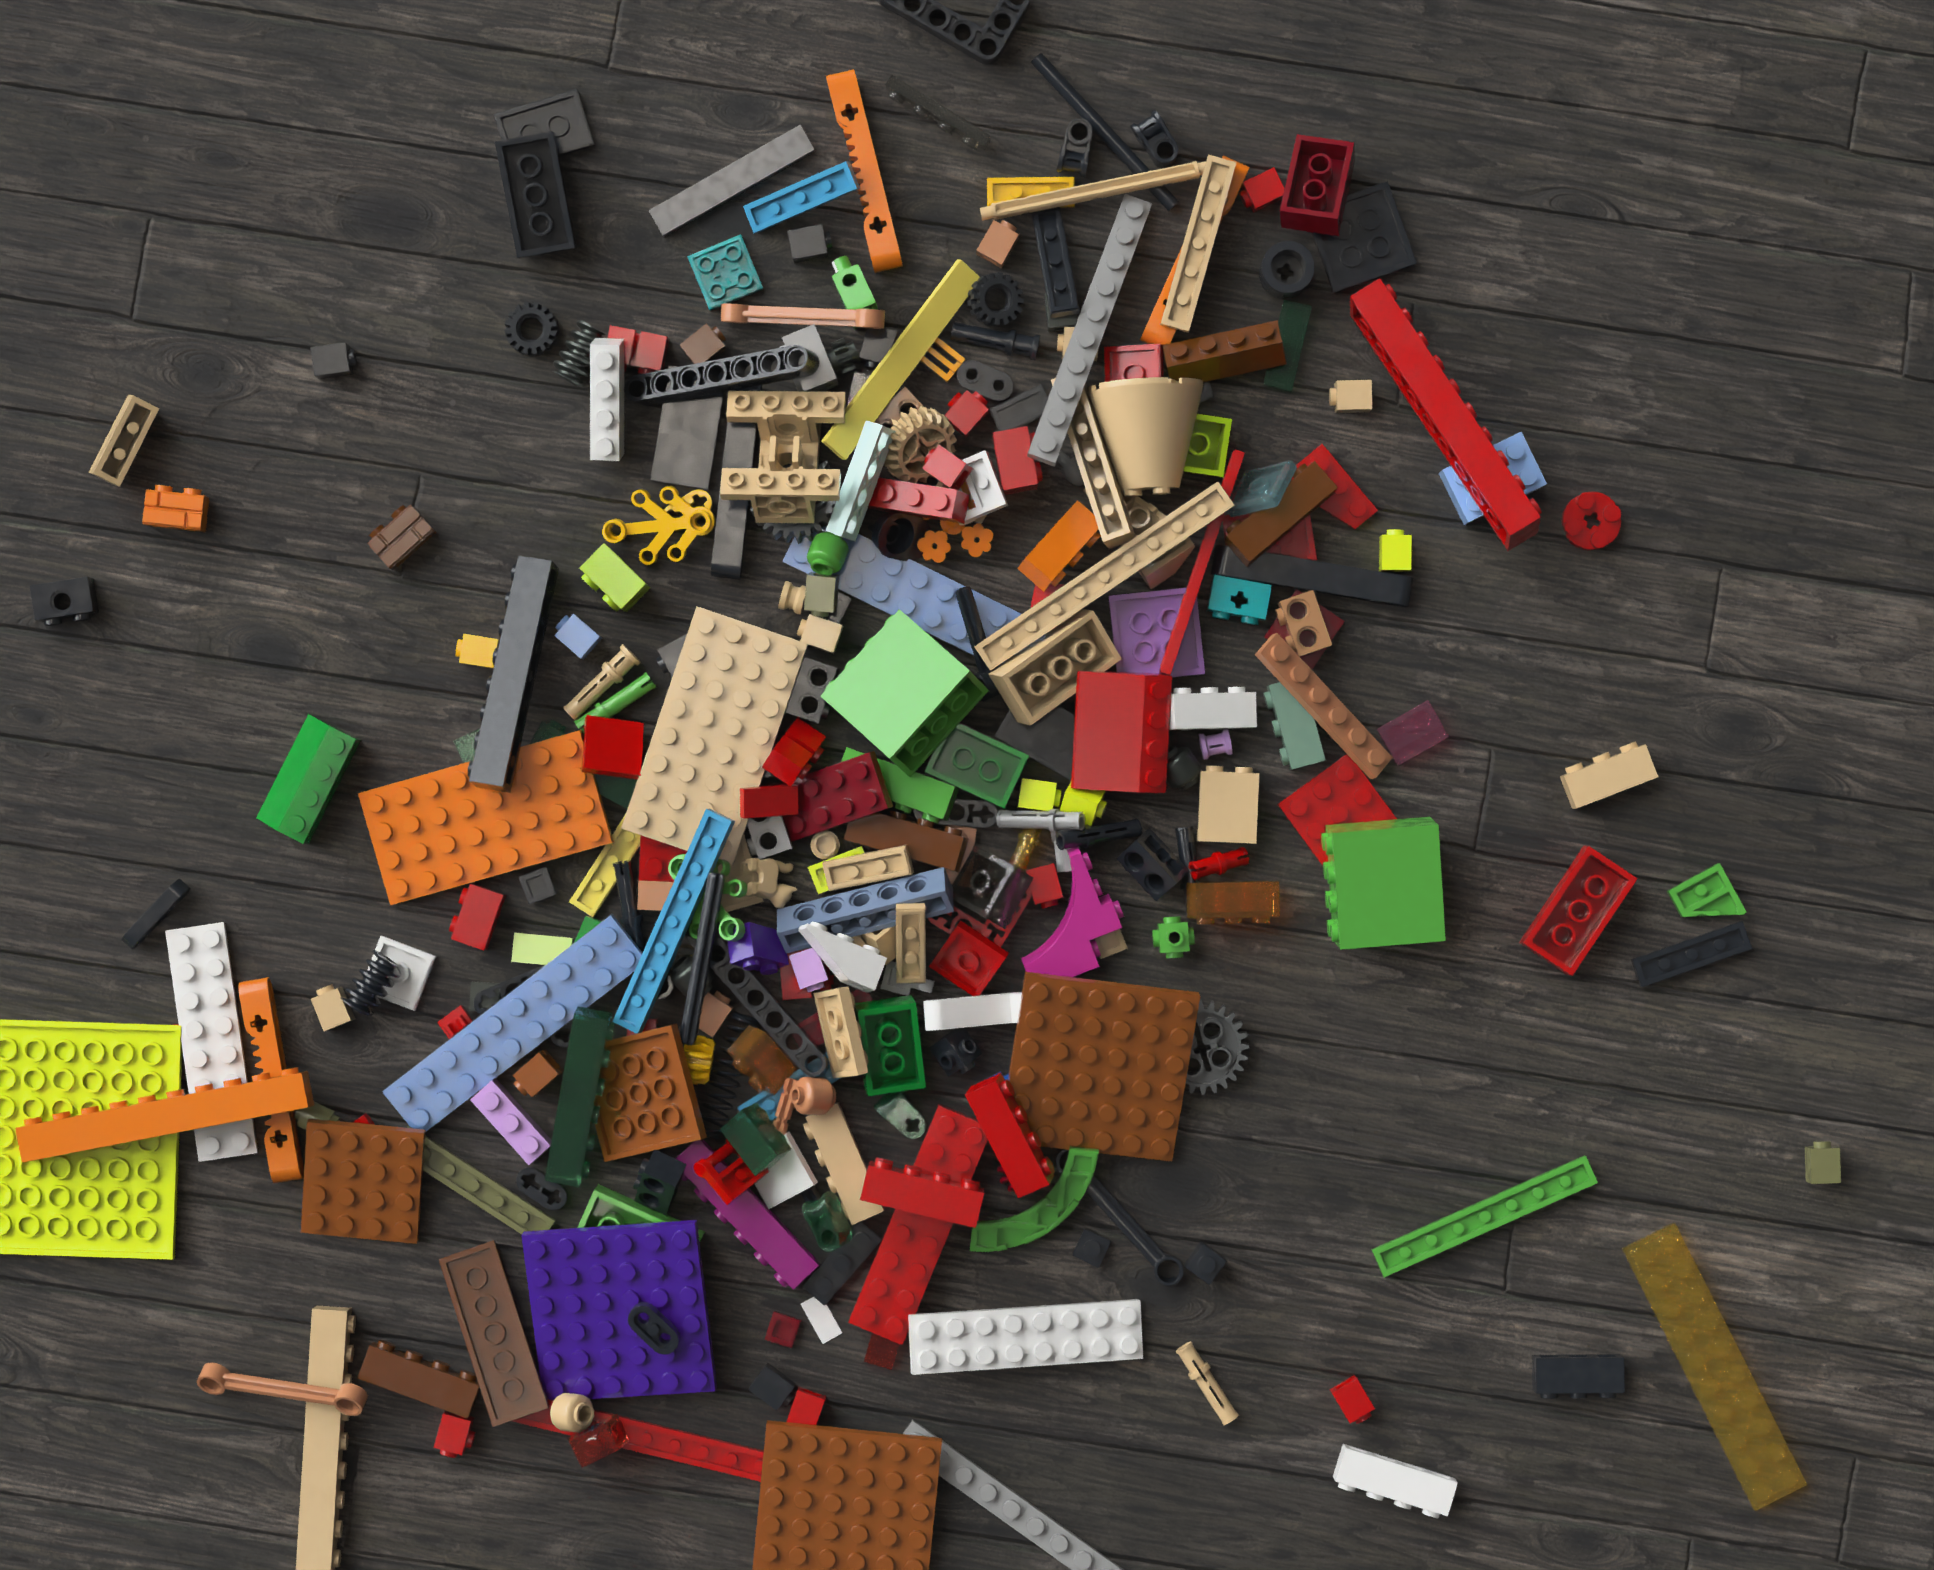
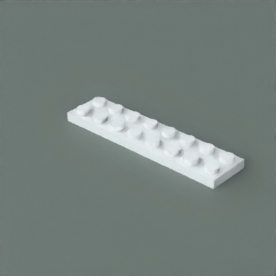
M225 922L166 930L178 1023L181 1026V1043L189 1094L195 1093V1087L213 1084V1089L224 1087L223 1081L241 1078L242 1083H247L248 1078ZM253 1118L194 1129L199 1162L258 1153Z
M1139 1299L908 1314L912 1375L1143 1359L1141 1302Z

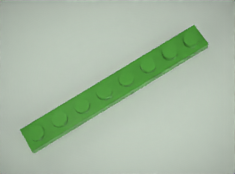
M1584 1155L1371 1250L1383 1277H1386L1595 1185L1598 1182L1587 1157Z

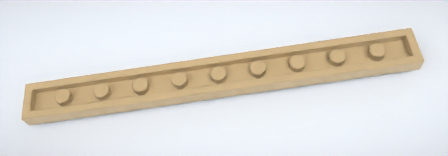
M1216 482L974 646L989 670H993L1235 505L1220 483Z

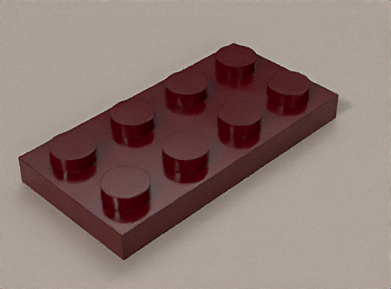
M875 751L809 773L804 780L797 778L794 784L798 785L799 814L783 815L782 817L792 842L893 807Z

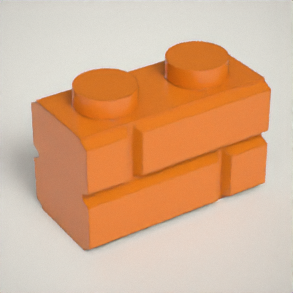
M155 485V490L146 489L142 520L144 525L200 532L206 531L209 497L201 495L202 490L184 488V493L172 492L173 487Z

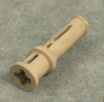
M622 644L620 651L609 662L605 661L602 664V671L563 709L574 720H578L614 683H621L623 676L634 665L638 666L641 663L640 660Z

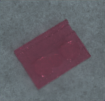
M1429 700L1377 728L1397 766L1449 737Z

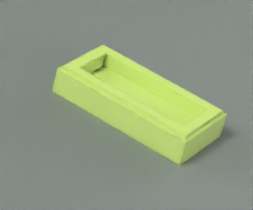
M515 932L511 962L546 965L573 944V938Z

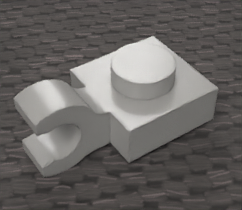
M891 961L886 965L880 989L906 996L910 995L911 988L932 993L935 981L926 979V983H896V962Z

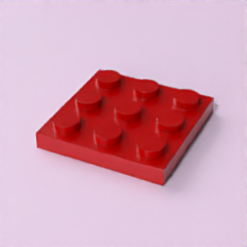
M1347 754L1277 804L1322 866L1323 862H1328V855L1322 850L1321 833H1326L1325 825L1397 819L1358 765Z

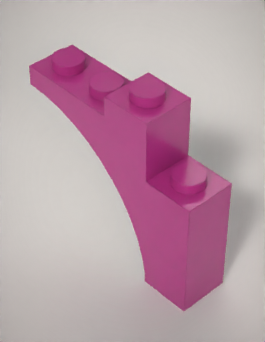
M1079 847L1067 850L1072 870V888L1065 915L1059 926L1045 943L1021 958L1026 972L1074 977L1100 967L1096 957L1101 956V953L1094 938L1122 928L1119 918L1124 917L1118 900L1112 902L1109 894L1099 897L1103 895L1097 878L1091 880L1088 870L1093 869L1087 852L1081 854Z

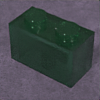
M758 1103L742 1109L720 1129L755 1176L772 1168L792 1149L786 1142L785 1136L777 1130L769 1119L767 1112Z

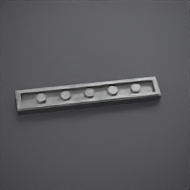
M798 125L655 206L649 212L663 237L810 155L815 150L801 125Z

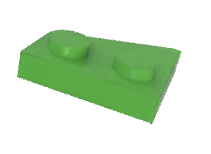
M1720 863L1713 865L1667 891L1681 917L1743 915L1747 913Z

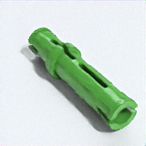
M645 672L603 703H596L594 709L578 720H575L574 723L579 729L584 725L586 715L611 718L652 689H655L656 686L652 680L649 681L650 677ZM583 727V728H581L580 730H582V733H583V736H584V727Z

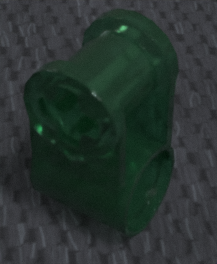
M901 1092L884 1094L873 1106L886 1121L894 1125L907 1138H918L926 1131L927 1122L925 1117ZM908 1118L912 1121L916 1118L919 1119V1132L915 1130L912 1132L907 1131L909 1124L906 1121Z
M826 1192L820 1199L815 1201L809 1200L803 1204L802 1212L804 1218L808 1222L817 1244L822 1250L832 1252L851 1241L853 1237L852 1227L841 1208L838 1197L833 1192Z

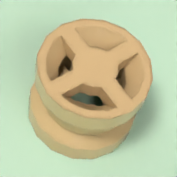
M785 581L778 609L785 610L789 608L794 610L796 614L801 615L805 604L806 586L796 587L791 582Z

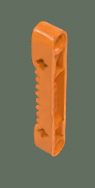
M852 69L828 75L826 79L836 120L843 129L844 137L849 139L846 141L848 150H852L849 152L850 161H855L852 164V169L854 172H857L855 176L858 184H860L858 194L864 195L860 198L861 206H867L863 209L864 217H866L864 233L874 273L902 267L901 255L855 71ZM848 109H852V112L856 113L852 121H849L848 117L845 116ZM880 221L881 225H886L882 228V233L877 234L875 229L871 230V228H874V222Z
M1224 155L1222 156L1223 159L1236 162L1219 225L1223 216L1231 210L1250 168ZM1181 249L1141 336L1140 341L1146 344H1170L1175 335L1176 329L1160 324L1166 306L1164 303H1167Z
M269 977L239 982V998L246 1031L252 1037H255L251 1044L259 1046V1049L253 1052V1056L261 1057V1061L256 1063L255 1067L263 1069L261 1074L270 1073V1078L281 1076L280 1070L287 1069L271 980ZM260 1016L261 1019H267V1025L263 1026V1031L261 1026H256L255 1021L259 1020ZM294 1110L272 1114L271 1119L265 1122V1125L271 1126L265 1134L264 1143L270 1176L274 1184L304 1178V1166ZM280 1132L282 1135H287V1140L283 1142V1145L281 1141H276L275 1136L279 1135Z

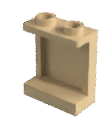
M1206 766V771H1200L1199 811L1196 841L1256 844L1259 773H1253V768L1235 767V772H1223L1224 766Z

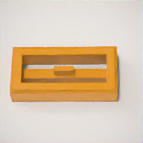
M937 337L934 343L957 362L952 364L932 347L927 352L949 368V372L946 374L925 356L922 357L920 362L948 383L964 363L965 358Z

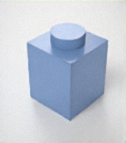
M575 614L571 617L564 616L555 627L558 632L554 636L582 660L587 657L602 639L601 636Z

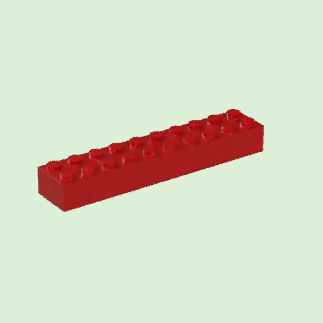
M1379 278L1350 296V316L1507 551L1538 533L1542 511L1533 498L1529 500L1523 490L1526 488L1521 478L1517 474L1513 476L1507 468L1509 462L1501 450L1497 452L1491 444L1493 438L1485 426L1481 428L1475 420L1477 414L1469 402L1464 404L1459 394H1461L1457 383L1452 378L1448 380L1444 374L1445 367L1441 359L1437 355H1431L1427 349L1429 343L1421 331H1415L1411 325L1413 319L1405 307L1402 309L1395 301L1397 295L1391 285H1384Z

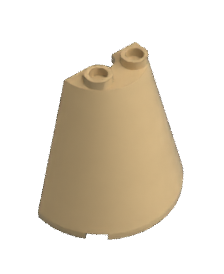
M1168 377L1135 378L1099 383L1098 389H1096V385L1088 387V395L1121 491L1124 492L1125 497L1142 496V491L1152 489L1154 495L1170 494V489L1180 487L1202 394L1203 380L1179 378L1178 382L1168 379Z

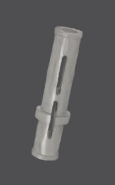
M1050 809V811L999 810L996 817L998 828L1049 829L1050 832H1058L1059 829L1083 830L1085 827V815L1083 812H1061L1059 809Z

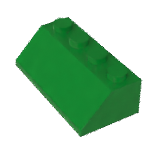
M308 714L256 818L302 844H309L361 740Z

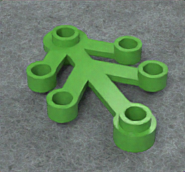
M686 854L677 855L669 863V874L674 880ZM718 859L713 872L719 873L718 866L722 863L723 868L720 873L726 877L730 873V864L726 860ZM733 879L730 882L724 883L723 894L741 898L747 893V884L742 880ZM739 884V891L735 893V886ZM705 891L689 928L691 937L697 939L698 935L697 929L700 923ZM720 905L718 917L720 922L719 934L724 940L736 942L745 934L744 923L738 918L731 917L724 907ZM736 925V932L733 934V928Z

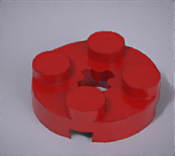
M1584 492L1568 502L1562 513L1561 521L1567 539L1571 544L1583 550H1595L1605 547L1619 533L1621 510L1610 497L1603 493ZM1594 513L1597 515L1596 520L1599 521V525H1594L1589 529L1586 527L1587 521L1584 520V516H1591Z

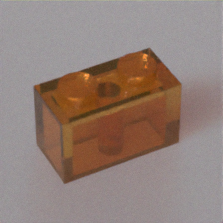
M750 1025L727 1050L728 1054L734 1059L732 1062L733 1066L741 1073L746 1074L750 1078L748 1083L760 1093L764 1090L775 1095L784 1085L786 1078H790L796 1070L795 1066L765 1031Z

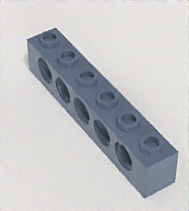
M942 867L777 909V935L785 952L790 953L811 947L798 931L800 926L810 924L811 922L826 926V932L837 936V933L854 937L896 926V904L925 903V919L954 912L953 887L945 868Z

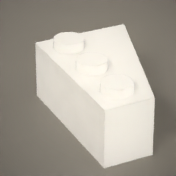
M1218 687L1201 688V693H1191V688L1173 689V694H1171L1169 730L1257 727L1256 692H1245V687H1228V693H1218Z

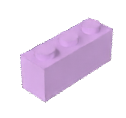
M496 1078L491 1080L470 1099L528 1165L533 1163L554 1144Z

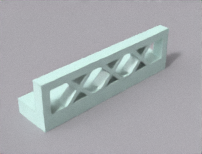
M866 420L840 490V499L836 501L826 531L856 541L888 454V445L893 440L890 438L891 433L896 431Z

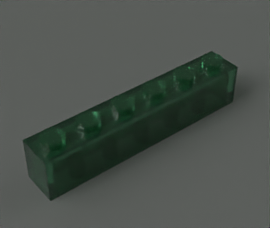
M578 1006L574 1013L545 1181L580 1187L583 1178L588 1179L591 1162L586 1161L588 1151L593 1152L596 1134H592L591 1131L593 1123L598 1124L601 1107L596 1106L598 1095L603 1096L606 1079L601 1078L603 1068H608L611 1051L606 1050L607 1041L613 1040L616 1023L611 1022L612 1013Z

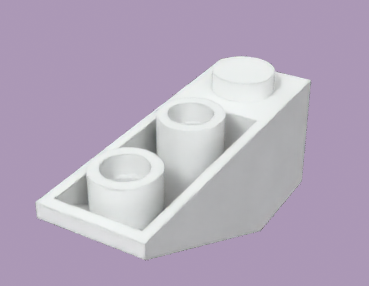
M816 922L799 927L798 931L840 982L865 993L875 991L887 960L886 957L879 955L880 950L869 945H863V947L853 943L854 939L847 935L837 933L836 936L826 932L827 927Z

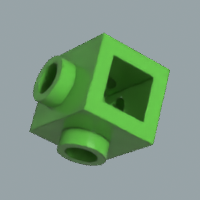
M1181 916L1163 917L1164 923H1157V930H1152L1153 947H1159V953H1166V958L1183 957V952L1190 951L1189 945L1195 944L1194 928H1188V922L1186 921L1181 922ZM1177 932L1180 939L1177 943L1169 941L1170 933Z

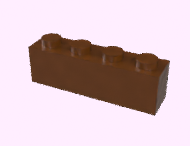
M1278 320L1163 345L1169 378L1178 382L1179 378H1194L1207 382L1286 365Z
M1315 461L1309 466L1305 463L1293 472V480L1287 485L1281 482L1270 492L1272 497L1267 502L1263 503L1260 500L1249 509L1248 513L1250 516L1243 522L1237 519L1226 529L1228 534L1224 542L1246 567L1251 565L1335 494L1338 487Z
M890 810L889 816L876 812L848 822L844 840L879 850L908 844L911 859L956 872L960 871L969 840L961 836L962 830L948 826L945 827L944 831L934 829V822L918 818L917 823L906 821V814Z
M379 1340L378 1343L373 1342L369 1345L357 1379L464 1418H468L471 1415L480 1391L475 1373L461 1370L460 1373L450 1370V1365L439 1360H434L433 1363L422 1359V1354L411 1350H406L403 1353L395 1350L394 1344L384 1340Z

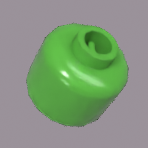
M828 531L818 533L811 542L807 553V561L813 571L820 575L829 576L842 569L849 552V546L841 536Z

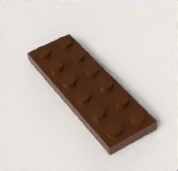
M493 1240L438 1259L492 1427L550 1408L496 1241Z

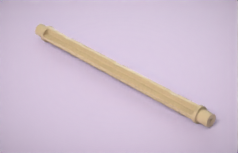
M1194 161L1192 163L1031 195L1025 198L991 203V206L980 208L982 221L993 218L998 220L1023 213H1031L1090 201L1096 198L1163 186L1164 184L1199 179L1203 175L1206 161L1200 163Z

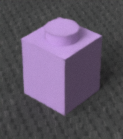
M813 948L789 956L800 989L806 987L808 992H812L825 987L823 981L829 978L823 960Z

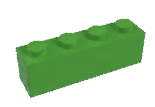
M846 747L841 762L865 753ZM877 758L891 801L896 802L894 808L911 814L912 809L923 812V819L937 824L939 819L948 821L959 791L958 787L914 772L909 777L897 765Z

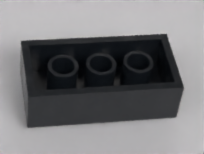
M550 131L495 141L517 258L521 259L576 249L577 246L555 132Z

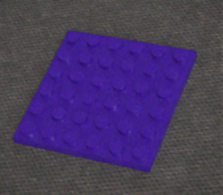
M697 1220L523 1232L521 1237L539 1373L547 1399L555 1400L557 1396L563 1393L582 1394L589 1399L716 1391L717 1381ZM640 1302L652 1304L677 1327L680 1332V1342L672 1353L659 1354L655 1352L630 1328L628 1315L634 1305ZM640 1313L642 1319H649L648 1314ZM661 1334L663 1339H671L669 1334Z

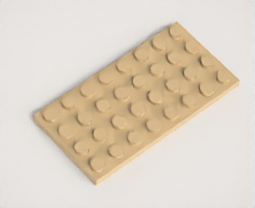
M696 606L640 771L641 776L638 777L621 829L688 851L705 810L712 809L735 821L719 857L722 861L726 860L733 866L749 818L744 819L740 817V788L760 787L765 773V769L762 766L773 749L808 644Z

